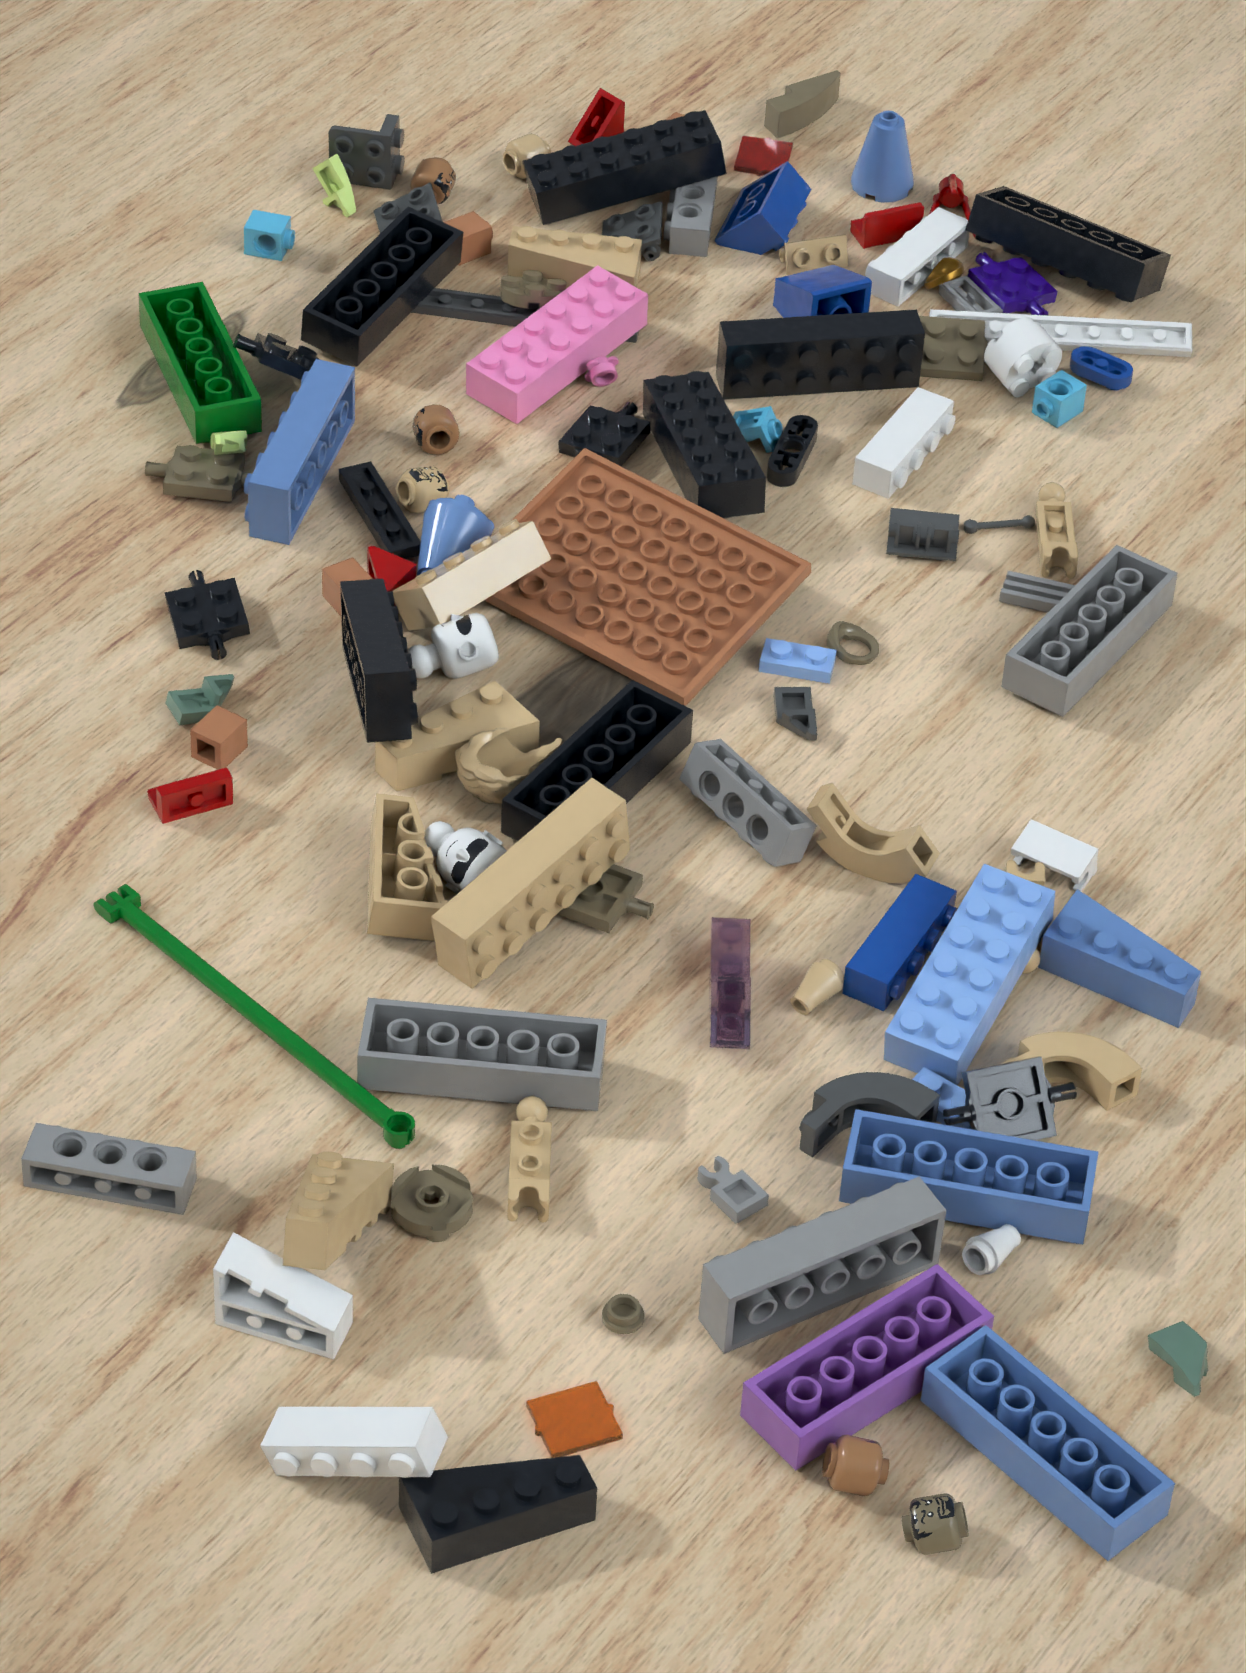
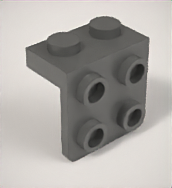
M387 114L380 131L343 126H332L328 133L329 158L338 154L350 184L391 190L397 175H402L405 163L404 156L400 155V148H402L404 142V129H400L399 115Z

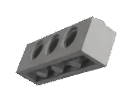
M718 177L670 190L667 218L664 227V240L670 241L669 254L707 257Z
M722 739L695 743L679 778L691 790V793L705 802L719 819L729 824L743 841L753 846L767 863L777 867L801 862L817 825Z
M41 1123L35 1124L21 1158L23 1185L25 1187L181 1215L185 1213L197 1179L196 1151Z

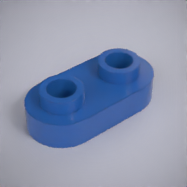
M1087 346L1078 347L1071 353L1069 366L1071 371L1077 376L1091 380L1114 391L1124 389L1131 384L1133 367L1127 361Z

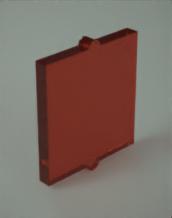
M742 136L734 171L756 174L759 177L765 175L785 162L790 161L793 142L772 140L769 137L764 139Z

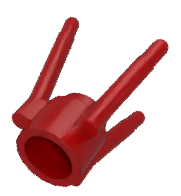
M950 174L940 181L939 193L933 196V204L929 214L941 204L948 208H955L960 205L963 208L966 219L969 220L971 209L968 204V197L964 195L963 182L955 174Z

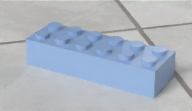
M984 864L886 1029L884 1060L915 1073H918L925 1067L958 1085L962 1079L961 1072H966L1033 952L1053 920L1055 890Z

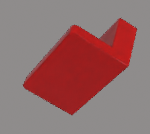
M921 202L866 213L861 219L851 220L850 232L863 249L897 242L908 230L913 229L920 223L924 216V206Z
M227 767L148 789V799L162 824L232 805L233 777Z

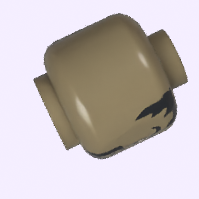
M947 1493L913 1499L909 1506L910 1515L902 1516V1527L906 1543L914 1541L917 1550L923 1555L957 1550L962 1544V1538L969 1536L963 1502L956 1503L953 1496Z

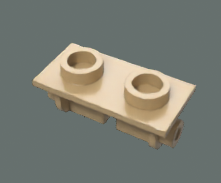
M846 234L784 243L785 248L779 251L781 263H786V275L830 265L848 267Z

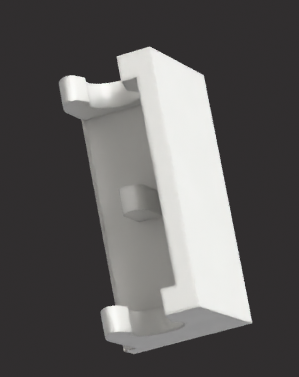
M1032 819L1011 848V855L1015 856L1013 860L1017 865L1020 866L1025 859L1035 863L1042 862L1045 867L1071 878L1072 882L1075 883L1073 887L1075 891L1077 889L1082 891L1091 877L1097 872L1098 848Z

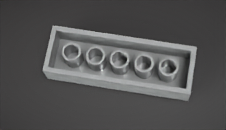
M1116 545L1006 654L1001 687L1064 717L1172 606L1178 573Z
M368 998L357 1055V1083L366 1090L516 1104L525 1097L535 1096L542 1099L548 1107L598 1111L605 1058L607 1020Z
M919 1176L904 1183H896L889 1189L870 1197H862L854 1203L833 1212H825L818 1218L801 1225L788 1227L781 1233L764 1240L753 1241L746 1247L727 1255L716 1256L703 1264L698 1319L723 1354L925 1271L939 1263L946 1209Z

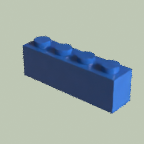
M915 874L845 966L842 994L881 1011H885L893 999L898 1000L905 990L908 978L919 973L925 955L928 951L932 952L941 938L942 932L958 908L955 907L957 891Z

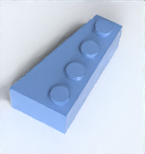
M1078 889L1043 935L1040 953L1041 960L1038 966L1040 969L1177 1028L1180 1027L1195 1005L1201 976L1200 970Z

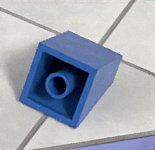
M836 265L776 278L773 306L783 318L867 313L870 307L872 281L866 276Z

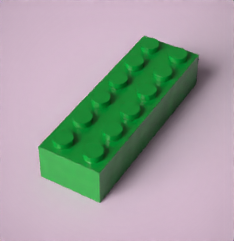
M197 282L138 293L140 327L195 443H210L212 433L246 431L247 435L262 432L260 395L237 349L233 347L234 343L204 283Z

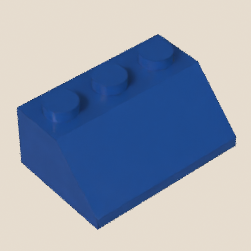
M788 161L741 189L714 241L719 246L759 255L771 249L774 251L779 250L784 246V243L788 242V234L798 223L797 217L806 207V199L812 189Z

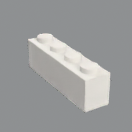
M940 207L928 216L923 217L919 224L913 229L908 230L894 245H890L882 255L868 264L865 276L872 281L871 295L899 307L924 285L930 273L944 257L956 258L968 247L969 232L966 231L968 220Z
M918 387L855 457L852 485L889 499L898 488H902L905 485L911 472L920 468L924 457L929 452L935 451L939 440L944 434L948 435L952 431L955 424V416L952 415L954 401Z
M278 1407L260 1447L276 1476L431 1477L448 1436L433 1407Z

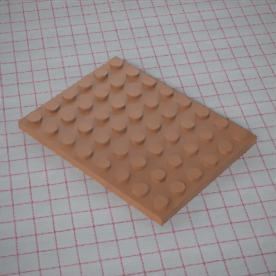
M584 448L512 519H517L519 523L534 522L551 559L484 601L632 680L686 706L811 574V563Z

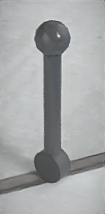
M1030 515L1024 516L1023 519L978 523L975 520L969 519L964 522V531L972 534L977 532V529L1023 526L1030 529L1035 525V519Z

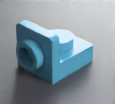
M772 407L735 412L733 417L745 440L750 442L760 438L766 453L773 452L783 432V427L780 420L776 418Z

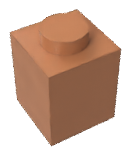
M472 211L444 222L464 232L459 266L491 254L492 226L477 213Z
M353 557L322 568V596L341 616L340 582L369 580L373 578Z
M218 705L190 729L191 757L217 770L226 768L248 747L247 719Z

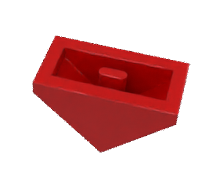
M599 88L568 142L577 146L592 142L599 137H610L623 133L625 102Z
M376 546L367 547V573L373 579H383L387 591H393L416 578L415 563Z

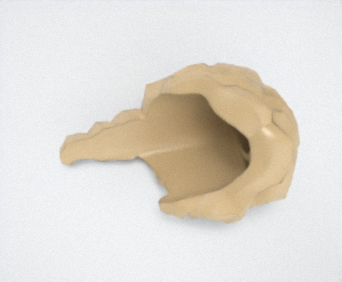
M507 728L481 731L472 735L469 743H465L455 750L458 767L457 775L464 788L474 797L489 804H502V799L563 744L562 739L556 738L553 743L531 750L527 754L519 751L514 744L507 740V736L510 733Z

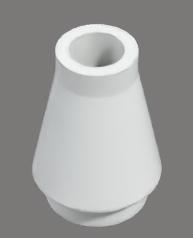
M1005 1224L998 1229L968 1239L962 1251L963 1261L967 1268L977 1275L994 1273L1010 1252L1020 1244L1021 1237L1018 1230L1010 1224Z

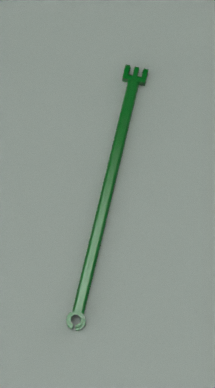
M124 884L118 888V894L112 891L106 895V901L100 898L94 902V909L106 921L112 924L119 919H123L383 1128V1137L391 1147L402 1149L415 1138V1120L409 1113L395 1112L392 1108L387 1107L139 908L141 906L140 894L130 886Z

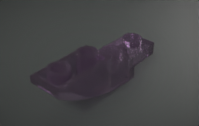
M714 917L711 919L709 965L710 1048L750 1049L751 919Z

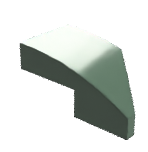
M233 674L205 676L202 688L168 691L165 703L179 725L197 723L215 706L221 707L233 685L235 677Z
M1184 1321L1149 1334V1350L1173 1367L1174 1382L1192 1396L1200 1395L1201 1380L1208 1372L1207 1342Z

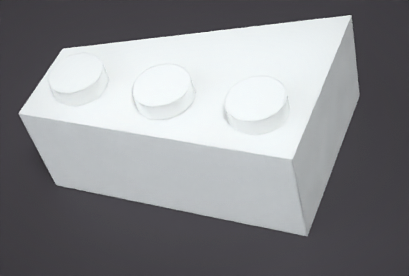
M234 1232L232 1233L213 1268L215 1324L334 1359L353 1323V1295L302 1268L283 1266V1258Z

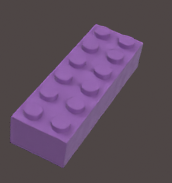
M936 1264L743 1383L740 1416L796 1471L825 1453L827 1445L835 1443L840 1436H852L920 1393L923 1387L925 1368L983 1326L987 1325L992 1330L994 1315L942 1267Z

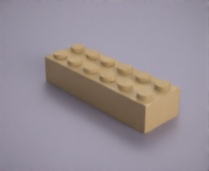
M589 779L433 914L431 919L438 965L473 989L483 979L489 978L510 955H515L536 932L545 929L556 914L563 908L571 906L581 892L589 885L596 884L606 870L615 862H620L626 857L630 850L626 800L595 779Z

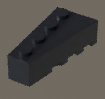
M580 1455L433 1470L431 1477H399V1508L431 1574L580 1526L596 1519L597 1486Z

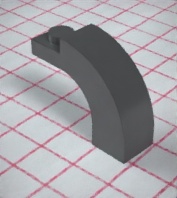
M863 1072L836 1078L814 1092L812 1110L804 1116L800 1123L801 1140L799 1150L810 1157H814L837 1134L852 1127L855 1109L936 1123L940 1094L917 1081L890 1073Z

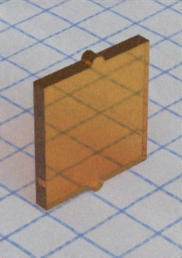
M597 1381L526 1402V1407L536 1425L535 1435L541 1436L551 1458L563 1457L623 1439V1433L613 1415L614 1405L607 1403Z

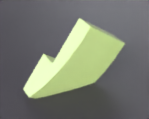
M335 154L312 169L328 197L323 199V204L328 207L334 204L341 208L344 216L348 217L356 212L354 195L346 170L338 154Z
M247 432L212 433L210 445L211 449L214 450V455L246 452Z

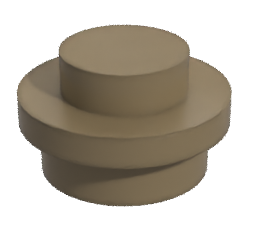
M618 1294L613 1296L604 1306L602 1321L605 1327L614 1333L630 1334L640 1329L643 1325L644 1310L635 1297L628 1294Z

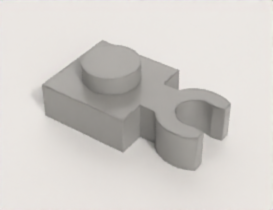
M720 1156L715 1157L714 1170L716 1173L709 1172L702 1165L698 1167L697 1179L703 1187L711 1189L710 1200L735 1224L768 1206L769 1194L743 1170L734 1175L729 1172V1163Z

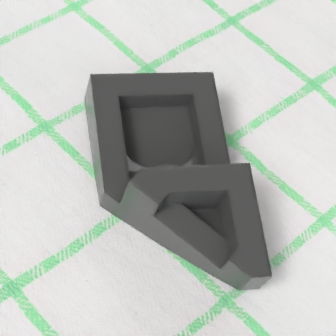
M774 687L773 698L776 723L808 740L816 741V714L812 706L811 687Z

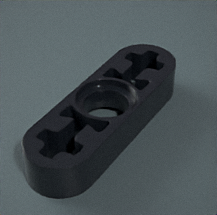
M797 415L789 419L768 460L767 480L771 484L778 487H788L796 483L817 440L818 423L814 418L807 415ZM786 449H796V450H799L800 452L792 453V452H787V451H785V450H786Z

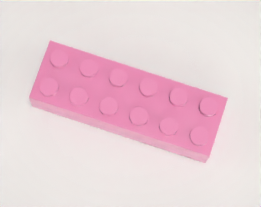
M597 265L467 362L466 394L518 424L588 370L586 364L589 361L600 356H607L646 326L648 294Z

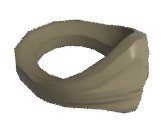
M839 621L832 626L828 633V648L837 650L836 656L846 663L856 665L870 664L879 654V643L875 637L857 625ZM842 639L858 640L865 643L869 647L870 652L865 656H855L846 652L839 643Z

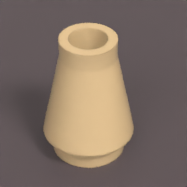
M828 959L814 962L797 992L790 999L792 1007L800 1014L808 1015L814 1008L842 990V983L844 982L843 971L838 965Z

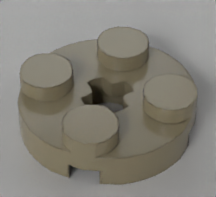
M534 270L524 271L523 277L502 276L500 284L501 300L509 305L520 308H528V303H539L540 309L566 289V281L542 278L543 274Z
M432 1164V1170L419 1171V1166L410 1168L402 1173L392 1186L391 1217L393 1221L408 1232L426 1237L429 1241H445L449 1234L460 1230L471 1218L473 1194L470 1191V1183L461 1172L454 1168ZM437 1197L439 1198V1203L427 1204L423 1199L432 1200Z

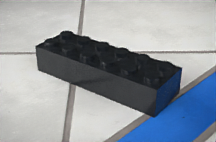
M706 110L692 111L685 114V116L671 120H660L653 125L638 129L631 128L617 135L599 137L592 142L577 146L570 145L556 152L538 154L531 159L523 160L529 193L543 225L727 174L722 144Z
M1005 186L976 194L966 226V231L975 234V238L981 242L1002 245L1003 250L1007 253L1026 255L1036 265L1043 267L1050 265L1059 269L1058 273L1062 276L1081 278L1087 281L1089 287L1097 290L1107 289L1115 293L1116 298L1126 302H1133L1160 291L1171 254Z
M408 206L303 309L301 341L358 366L461 262L464 232Z
M917 309L721 321L719 324L716 378L724 400L919 387L925 332Z
M693 371L686 375H661L654 379L643 380V416L645 420L650 421L651 432L686 500L722 518L765 513L766 476L710 373Z
M383 579L341 581L342 648L366 741L370 743L412 739L411 725H418L416 702H413L412 692L417 691V678L415 668L412 669L411 653H408L406 637H403L402 622L399 621L397 606H394L393 591L386 590Z
M632 680L502 799L501 833L519 841L591 778L625 799L627 804L691 743L693 710Z

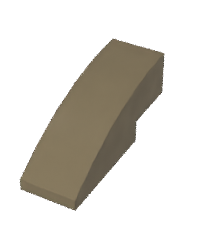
M836 70L787 85L785 95L766 100L764 126L778 139L792 134L822 117L838 100L841 73Z

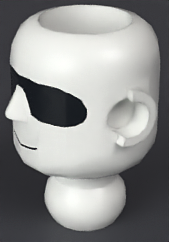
M479 613L465 616L452 614L451 621L433 627L431 631L432 644L427 646L414 645L408 649V653H411L412 669L415 668L416 678H426L431 675L433 670L442 668L444 674L449 678H461L493 666L499 658L497 644L489 622L484 615Z
M442 821L432 823L425 830L424 838L427 847H431L433 856H437V870L440 876L447 882L445 886L456 894L507 851L502 847L503 842L486 830L481 832L473 828H462L454 832L450 824Z

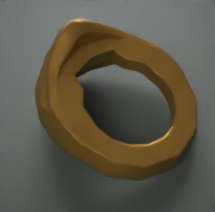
M944 257L924 283L925 288L928 290L945 282L960 278L965 272L962 262L955 258Z

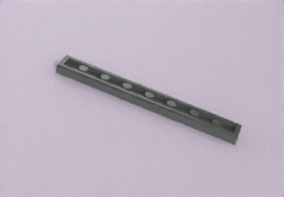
M434 288L411 313L516 327L539 309V303H528V308H520L503 302L501 296ZM639 331L627 339L626 342L636 343Z

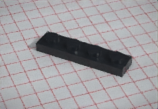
M372 462L340 468L339 481L379 547L404 559L419 556L421 541Z

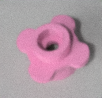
M600 356L589 361L586 364L588 373L584 376L585 380L592 382L593 385L598 387L613 383L618 377L615 368L619 363L618 358L615 356L609 358Z

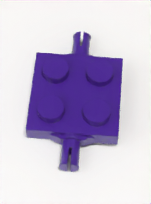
M985 252L977 255L975 262L980 267L969 269L967 276L1003 310V313L1018 311L1027 312L1031 315L1048 316V311L1042 305L1054 303L1058 291L1022 257L996 262Z

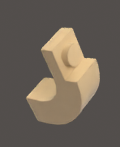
M832 782L822 785L807 807V811L822 830L816 842L832 859L856 874L886 883L910 882L915 874L926 877L940 854L920 825L895 832L879 830L868 825L854 813Z
M1046 1032L1022 1039L1019 1043L1018 1056L1003 1062L1008 1063L1041 1056L1045 1076L1049 1083L1067 1084L1073 1082L1076 1087L1091 1095L1106 1111L1137 1096L1142 1067L1117 1046L1100 1038L1076 1032Z

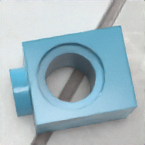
M259 210L252 211L244 226L245 255L282 261L287 250L293 248L295 231L291 230V216Z
M1060 370L1035 386L1032 413L1054 427H1060L1083 412L1087 385L1065 371Z

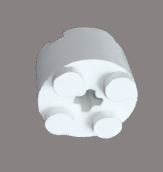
M1029 317L1019 318L1005 325L1000 330L1003 335L997 341L992 338L984 353L986 364L1007 390L1017 398L1023 396L1030 388L1035 387L1054 375L1062 359V350L1038 322Z

